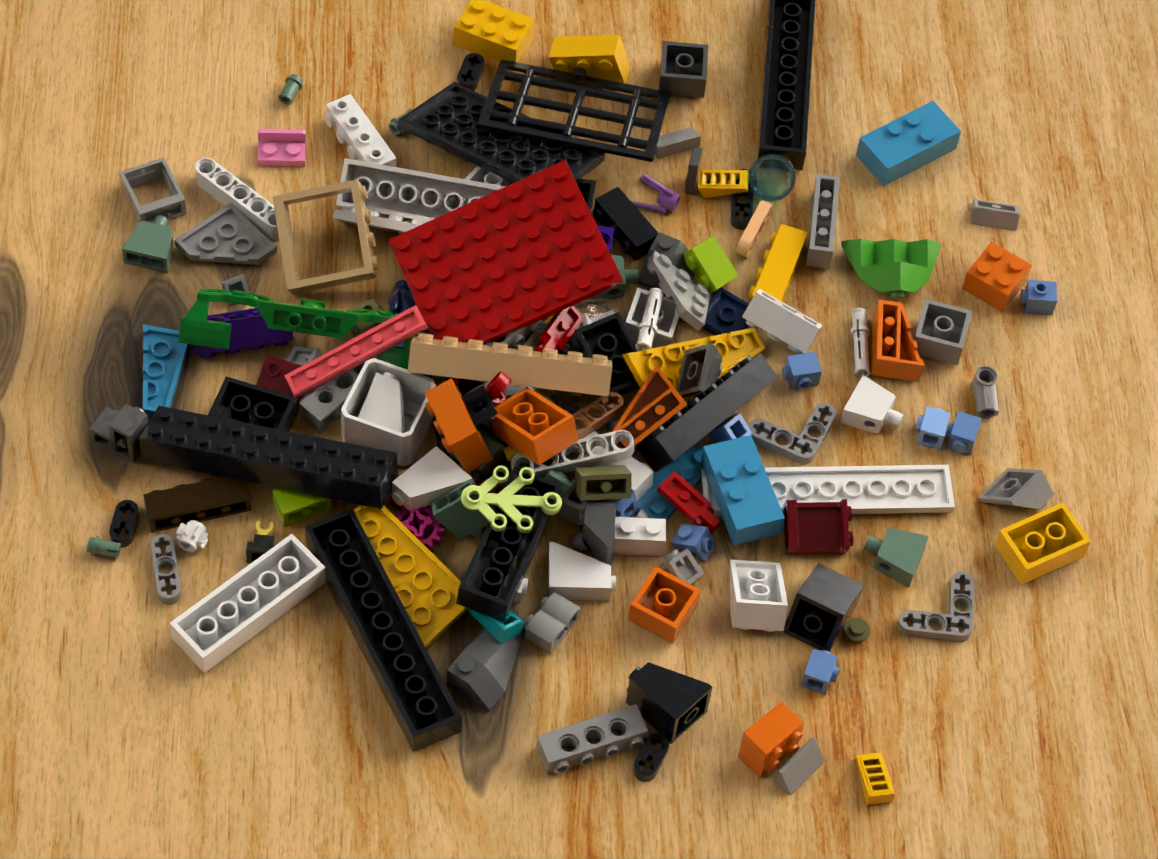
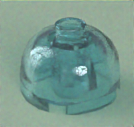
M769 154L762 156L750 168V187L763 200H781L791 192L795 184L796 176L793 166L780 155Z

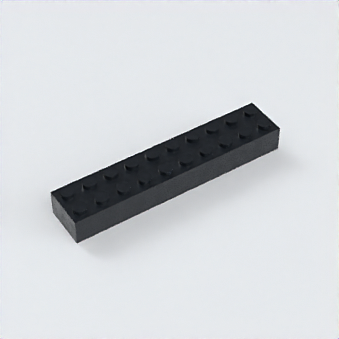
M768 0L757 151L758 166L803 170L807 147L815 0Z
M163 406L157 407L139 437L142 461L220 477L225 476L235 480L382 509L392 489V482L398 477L397 453Z
M353 509L306 526V544L310 552L326 567V583L412 751H417L462 731V716Z

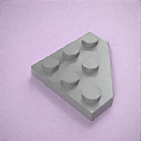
M232 203L175 239V246L190 261L259 265L277 253V246Z
M654 251L648 259V270L651 274L656 273L660 280L658 285L668 299H674L677 306L675 310L678 315L699 331L705 325L710 300L708 290L703 285H697L691 280L686 271L676 268L666 255H660Z

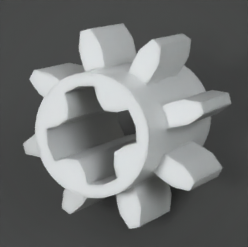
M190 520L187 525L181 523L176 531V540H179V547L187 552H195L197 548L203 550L209 540L207 539L206 527L195 520Z

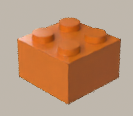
M990 242L967 271L962 289L1003 312L1027 282L1032 265L997 244Z
M655 566L630 604L628 620L674 643L698 606L701 590Z
M781 701L743 733L738 757L759 778L767 772L769 774L773 773L780 766L781 760L785 757L791 758L798 751L799 740L803 736L801 733L804 722Z

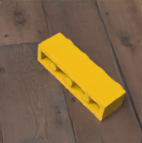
M784 224L780 225L778 232H773L769 244L772 246L771 250L766 249L762 260V263H765L763 268L759 267L755 277V281H758L757 285L751 286L748 299L752 300L755 293L761 289L776 299L784 301L804 251L808 232Z

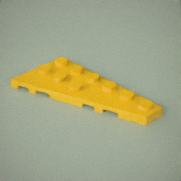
M755 327L627 353L623 354V357L639 387H641L653 367L657 365L677 390L686 350L709 343L714 344L723 356L721 361L722 371L719 376L721 377L748 355L754 357L766 348ZM698 394L683 397V399L687 402Z
M358 505L353 511L425 648H427L468 610V608L456 604L461 581L384 505L382 509Z

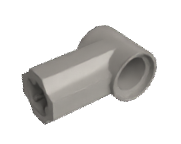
M990 366L978 368L971 383V389L975 396L976 414L981 418H991L999 413L996 390L998 375Z

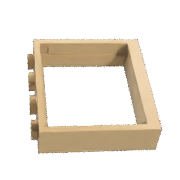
M357 179L272 197L287 290L294 295L377 278L376 270H379V261L377 255H373L372 247L376 246L373 232L369 231L368 225L372 223L370 210L366 209L364 201L368 200L365 186H362ZM352 192L364 267L300 280L288 205Z

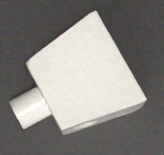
M863 375L843 409L840 423L877 434L881 431L884 423L898 428L904 415L892 410L896 398L894 394Z

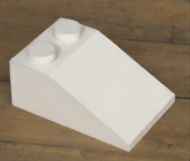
M730 559V615L732 628H739L741 630L757 629L768 632L784 631L788 603L781 563Z

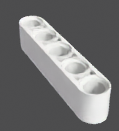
M202 158L196 162V182L200 188L224 206L232 203L268 239L279 241L273 204L214 160Z
M626 430L613 431L579 439L567 449L551 457L555 461L550 466L538 465L519 453L513 457L511 467L513 470L514 467L527 463L530 465L529 468L533 469L534 473L541 477L551 470L567 473L575 471L576 467H593L627 459L634 452V440L632 434ZM622 440L629 443L624 449L618 448L616 444ZM596 446L604 448L601 454H593L591 452ZM571 452L580 454L575 460L566 458Z

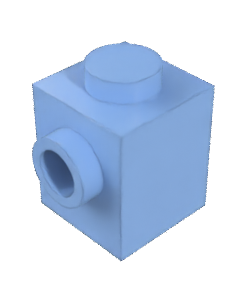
M926 407L924 416L919 415L915 428L920 430L917 444L940 450L950 413L939 408Z

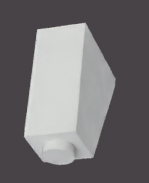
M384 372V375L376 373L358 418L400 433H405L403 386L398 381L399 377L388 372Z
M436 446L392 482V498L398 505H403L409 511L431 505L432 500L472 477Z
M549 542L548 598L556 592L567 600L610 601L611 591L616 590V576H611L610 565L558 543Z

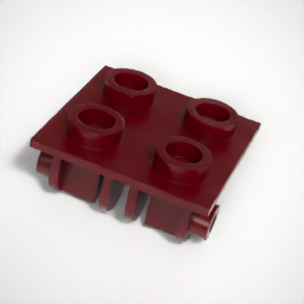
M266 355L256 385L295 397L284 375L302 365ZM304 395L297 398V416L299 413V403Z

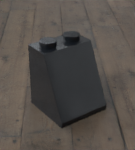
M818 563L798 590L786 620L784 631L782 632L818 650L830 652L856 607L864 585Z
M648 662L642 668L637 667L630 674L626 703L629 706L637 704L642 718L659 734L666 736L669 743L672 744L708 711L712 686L706 682Z

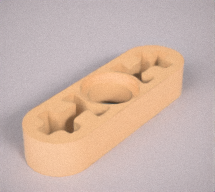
M763 200L760 201L739 240L736 254L748 258L770 217L773 204Z

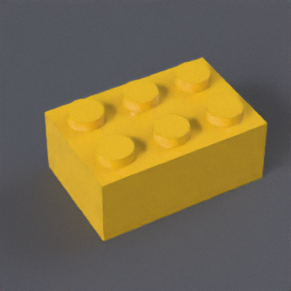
M470 0L454 26L453 45L473 53H478L497 62H500L502 59L519 63L534 38L535 19L485 0Z
M1062 502L1001 529L994 546L1019 583L1023 585L1085 557L1091 541L1065 503Z

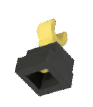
M257 521L254 542H247V563H252L275 546L274 536H272L274 533L273 522H270L268 529L263 530L260 527V521Z

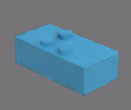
M931 101L860 137L856 156L878 181L885 186L957 149L961 131L934 101Z
M749 435L704 446L701 464L733 546L781 534L785 517L752 436Z

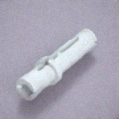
M651 288L648 292L643 320L638 326L637 351L651 349L653 337L657 334L658 328L656 324L662 298L664 297V292L659 288Z
M856 308L851 312L853 323L851 337L854 341L855 374L858 377L863 375L867 377L870 375L868 350L870 329L867 327V311L863 308Z

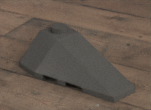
M511 610L510 612L524 622L519 635L500 643L485 629L462 651L447 669V685L488 712L493 709L505 694L508 680L525 636L524 624L526 620Z

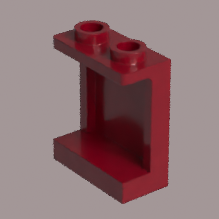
M842 499L840 502L797 503V500H786L783 504L785 555L846 554L850 546H853V532L849 531L848 521L852 520V508L847 506V499Z

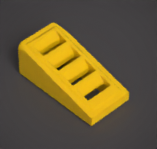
M748 170L699 171L698 189L703 199L748 192ZM737 179H740L739 184H736Z
M882 752L856 755L855 759L866 805L893 802L895 793ZM877 761V764L865 766L864 762ZM879 769V773L867 774V771ZM881 778V781L870 782L869 780ZM883 786V789L881 790L872 789L873 787Z

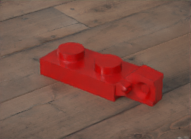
M574 305L558 312L552 317L539 337L541 343L537 345L536 352H543V348L558 351L564 348L584 319Z
M676 471L658 486L657 492L693 524L707 527L711 534L719 528L721 521L713 515L715 511L711 507L712 504Z

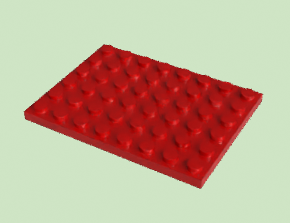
M566 160L388 240L418 309L428 326V331L433 335V339L442 340L444 336L458 338V342L467 343L469 339L481 340L483 345H486L624 283Z

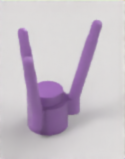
M642 174L640 181L660 193L656 201L660 206L631 201L635 207L659 211L663 214H666L667 210L673 212L681 195L667 189L646 174Z

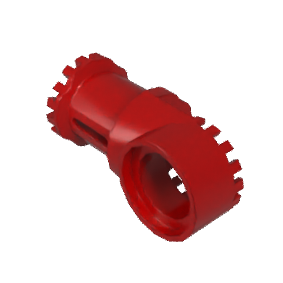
M502 371L495 375L486 388L495 406L506 400L503 389H507L506 385L509 386L508 382L511 383L512 381Z

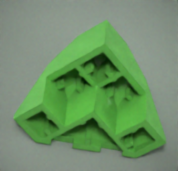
M860 238L841 241V246L862 282L881 293L890 294L891 298L900 299L905 298V294L915 293L928 282L941 248V242L928 239L912 242L889 239L874 242Z

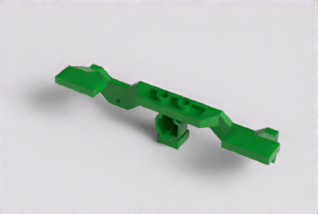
M200 289L197 293V301L188 311L186 317L181 318L179 343L229 349L232 323L207 320L210 302H228L258 308L269 329L341 339L346 336L357 322L383 323L398 314L385 310L376 312L367 309L340 311L326 309V301L302 298L300 305L275 302L274 299L257 294H246V292L239 290L229 292L228 290ZM413 337L405 340L404 347L394 346L379 354L377 359L408 370L410 346Z

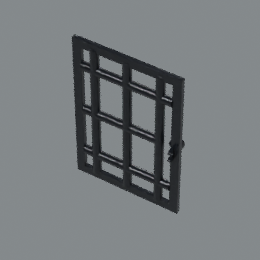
M501 59L476 125L477 128L652 162L671 93L586 76L587 71L581 67H576L573 69V73ZM507 70L522 72V73H525V74L510 72V71H507ZM534 75L542 76V77H547V78H552V79H557V80H562V81H567V82H571V83H566V82H561V81H556V80H551V79H546V78H541V77H535ZM508 80L521 83L518 94L501 91L503 81ZM530 85L574 93L575 97L572 104L531 97L527 96ZM586 85H588V86H593V87H598V88H603V89H608V90H613V91H618V92L629 93V94H633V95H627V94H622V93H617V92H612V91H607V90H602V89H597V88L586 87ZM584 96L630 104L627 115L582 107ZM642 96H644V97H649V98H654V99H659V101H658V100H653V99L642 98ZM496 100L514 102L511 114L493 110ZM523 105L569 113L566 124L520 116ZM639 106L657 110L654 121L636 117ZM578 115L620 123L624 124L621 135L576 127L575 124ZM492 119V120L507 122V124L499 123V122H494V121H489V120ZM517 125L528 126V127H533V128H538V129H543V130H548V131H553V132H558V133H563V134L560 135V134H555V133H550V132H545V131H540V130H535V129L520 127V126H517ZM633 126L651 129L648 141L630 137ZM572 135H573V136H578V137H583V138H588V139H593V140H598V141H603V142L614 143V144H618V146H616V145H611V144H606V143H601V142H596V141H591V140H585V139L575 138V137H572ZM627 146L644 149L645 151L627 148Z

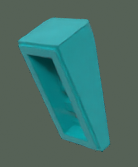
M468 608V611L500 643L521 633L524 622L510 611L505 622H502Z

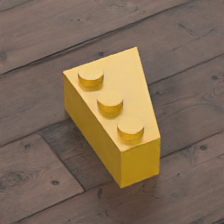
M620 35L554 37L549 54L553 70L573 73L574 68L581 67L587 71L586 76L626 84L630 63Z

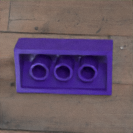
M251 308L208 315L207 320L232 323L229 349L193 345L196 355H200L201 358H209L215 356V352L225 351V354L240 352V348L249 347L250 350L262 349L264 344L274 343V346L287 345L289 340H294L293 332L269 329L259 309Z

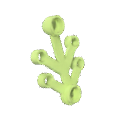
M497 466L493 471V475L480 486L470 485L461 493L463 506L468 510H478L491 523L492 529L498 532L506 528L507 518L503 514H496L488 504L498 505L517 524V529L522 533L531 531L533 520L530 516L522 515L514 506L541 507L545 514L555 515L560 511L562 505L561 497L554 492H548L544 496L514 495L523 486L533 482L535 473L529 467L522 468L519 476L498 494L488 492L498 483L507 481L509 471L505 466ZM501 471L505 473V476L501 478L496 473ZM529 473L531 478L525 479L522 477V474ZM471 494H476L479 498L477 500H472L469 496ZM552 498L556 503L551 505L547 500ZM499 519L502 520L504 524L498 526L494 523V521ZM522 521H527L529 523V526L523 527L520 523Z

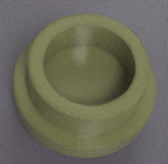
M852 618L846 622L844 633L849 641L861 643L869 637L870 626L861 618Z

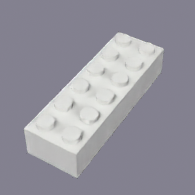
M290 534L170 622L171 638L206 673L326 583V567L293 534Z

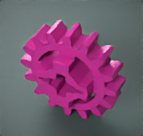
M402 505L401 513L394 511V516L431 552L434 551L433 544H441L440 537L445 536L443 529L445 526L433 516L431 505L428 508L422 507L410 511ZM415 522L419 527V534L417 533V529H415Z

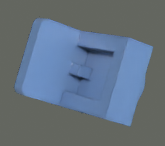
M681 524L671 544L677 550L688 548L690 552L697 554L700 561L705 562L713 551L716 542L707 527Z

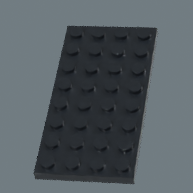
M453 82L398 119V128L512 183L563 160H566L577 182L605 161V153L477 128L476 124L479 121L487 97L456 82ZM498 102L495 103L493 110L511 114V108ZM492 119L489 120V121H494V122H499V123L507 124V122H502V121H497V120H492ZM517 125V126H520V127H525V128H530V129H535V130H540V131H545V132H550V133H555V134H560V135L563 134V133H558V132H553V131H548V130H543V129H538V128H533V127H528V126Z

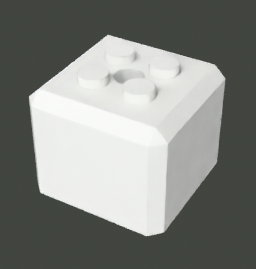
M376 358L367 360L341 408L342 441L397 453L398 465L406 466L411 464L434 418L431 417L425 406L429 402L425 392L436 387L434 380L418 373L408 372L407 369ZM384 372H388L399 377L398 381L403 386L405 433H400L358 418L376 373L384 375Z

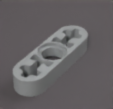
M159 534L151 540L157 595L163 604L171 605L178 602L181 597L175 546L171 536ZM160 544H165L166 556L161 557ZM168 564L173 567V570L168 574H163L159 572V568L162 565ZM165 582L171 583V595L166 593Z

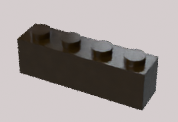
M225 476L215 479H204L188 485L180 484L174 488L153 490L150 493L143 494L151 533L176 528L181 523L187 525L190 520L203 522L252 511L247 483Z

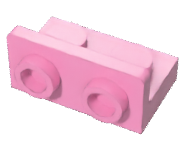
M258 130V166L305 167V130Z

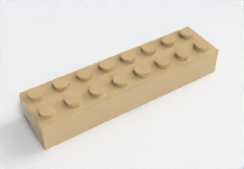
M419 333L411 341L408 372L490 382L496 374L502 371L512 380L511 383L508 382L510 385L609 396L612 361L608 360V356L593 354L592 358H586L580 352L568 351L567 355H561L555 349L543 348V352H536L530 346L518 345V349L508 348V344L493 342V346L483 345L481 340L469 339L467 343L458 342L456 337L444 336L442 340L433 339L431 334Z

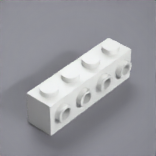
M351 94L326 104V115H324L326 124L329 128L332 127L338 141L341 144L344 143L351 159L396 167L395 155Z

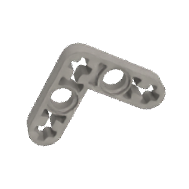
M829 403L818 404L814 408L800 436L766 420L756 419L749 426L753 433L751 436L754 443L797 463L809 464L814 460L835 420L836 410ZM827 413L828 415L825 416L823 423L819 422L820 416ZM759 429L763 430L760 434L755 433ZM811 429L818 430L821 436L811 437L808 431ZM782 437L788 441V444L781 446L775 440ZM793 443L796 444L794 450H791ZM804 449L808 450L805 454L801 453Z
M963 571L957 572L952 576L949 585L948 614L906 610L899 616L897 623L899 632L909 637L954 642L968 640L973 630L974 580L972 576ZM959 581H962V582H963V585L965 586L964 591H963L962 594H959V592H960V584L958 583ZM963 602L967 605L968 609L966 611H959L955 608L954 604ZM906 620H911L913 626L909 627ZM921 621H924L923 629L920 628ZM936 621L940 623L942 629L934 631L929 628L928 623ZM947 624H950L949 631H946ZM957 626H962L964 632H959Z

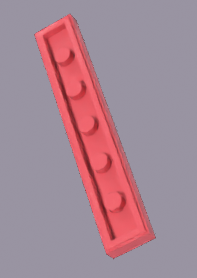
M415 305L284 376L293 395L299 398L428 329V326Z

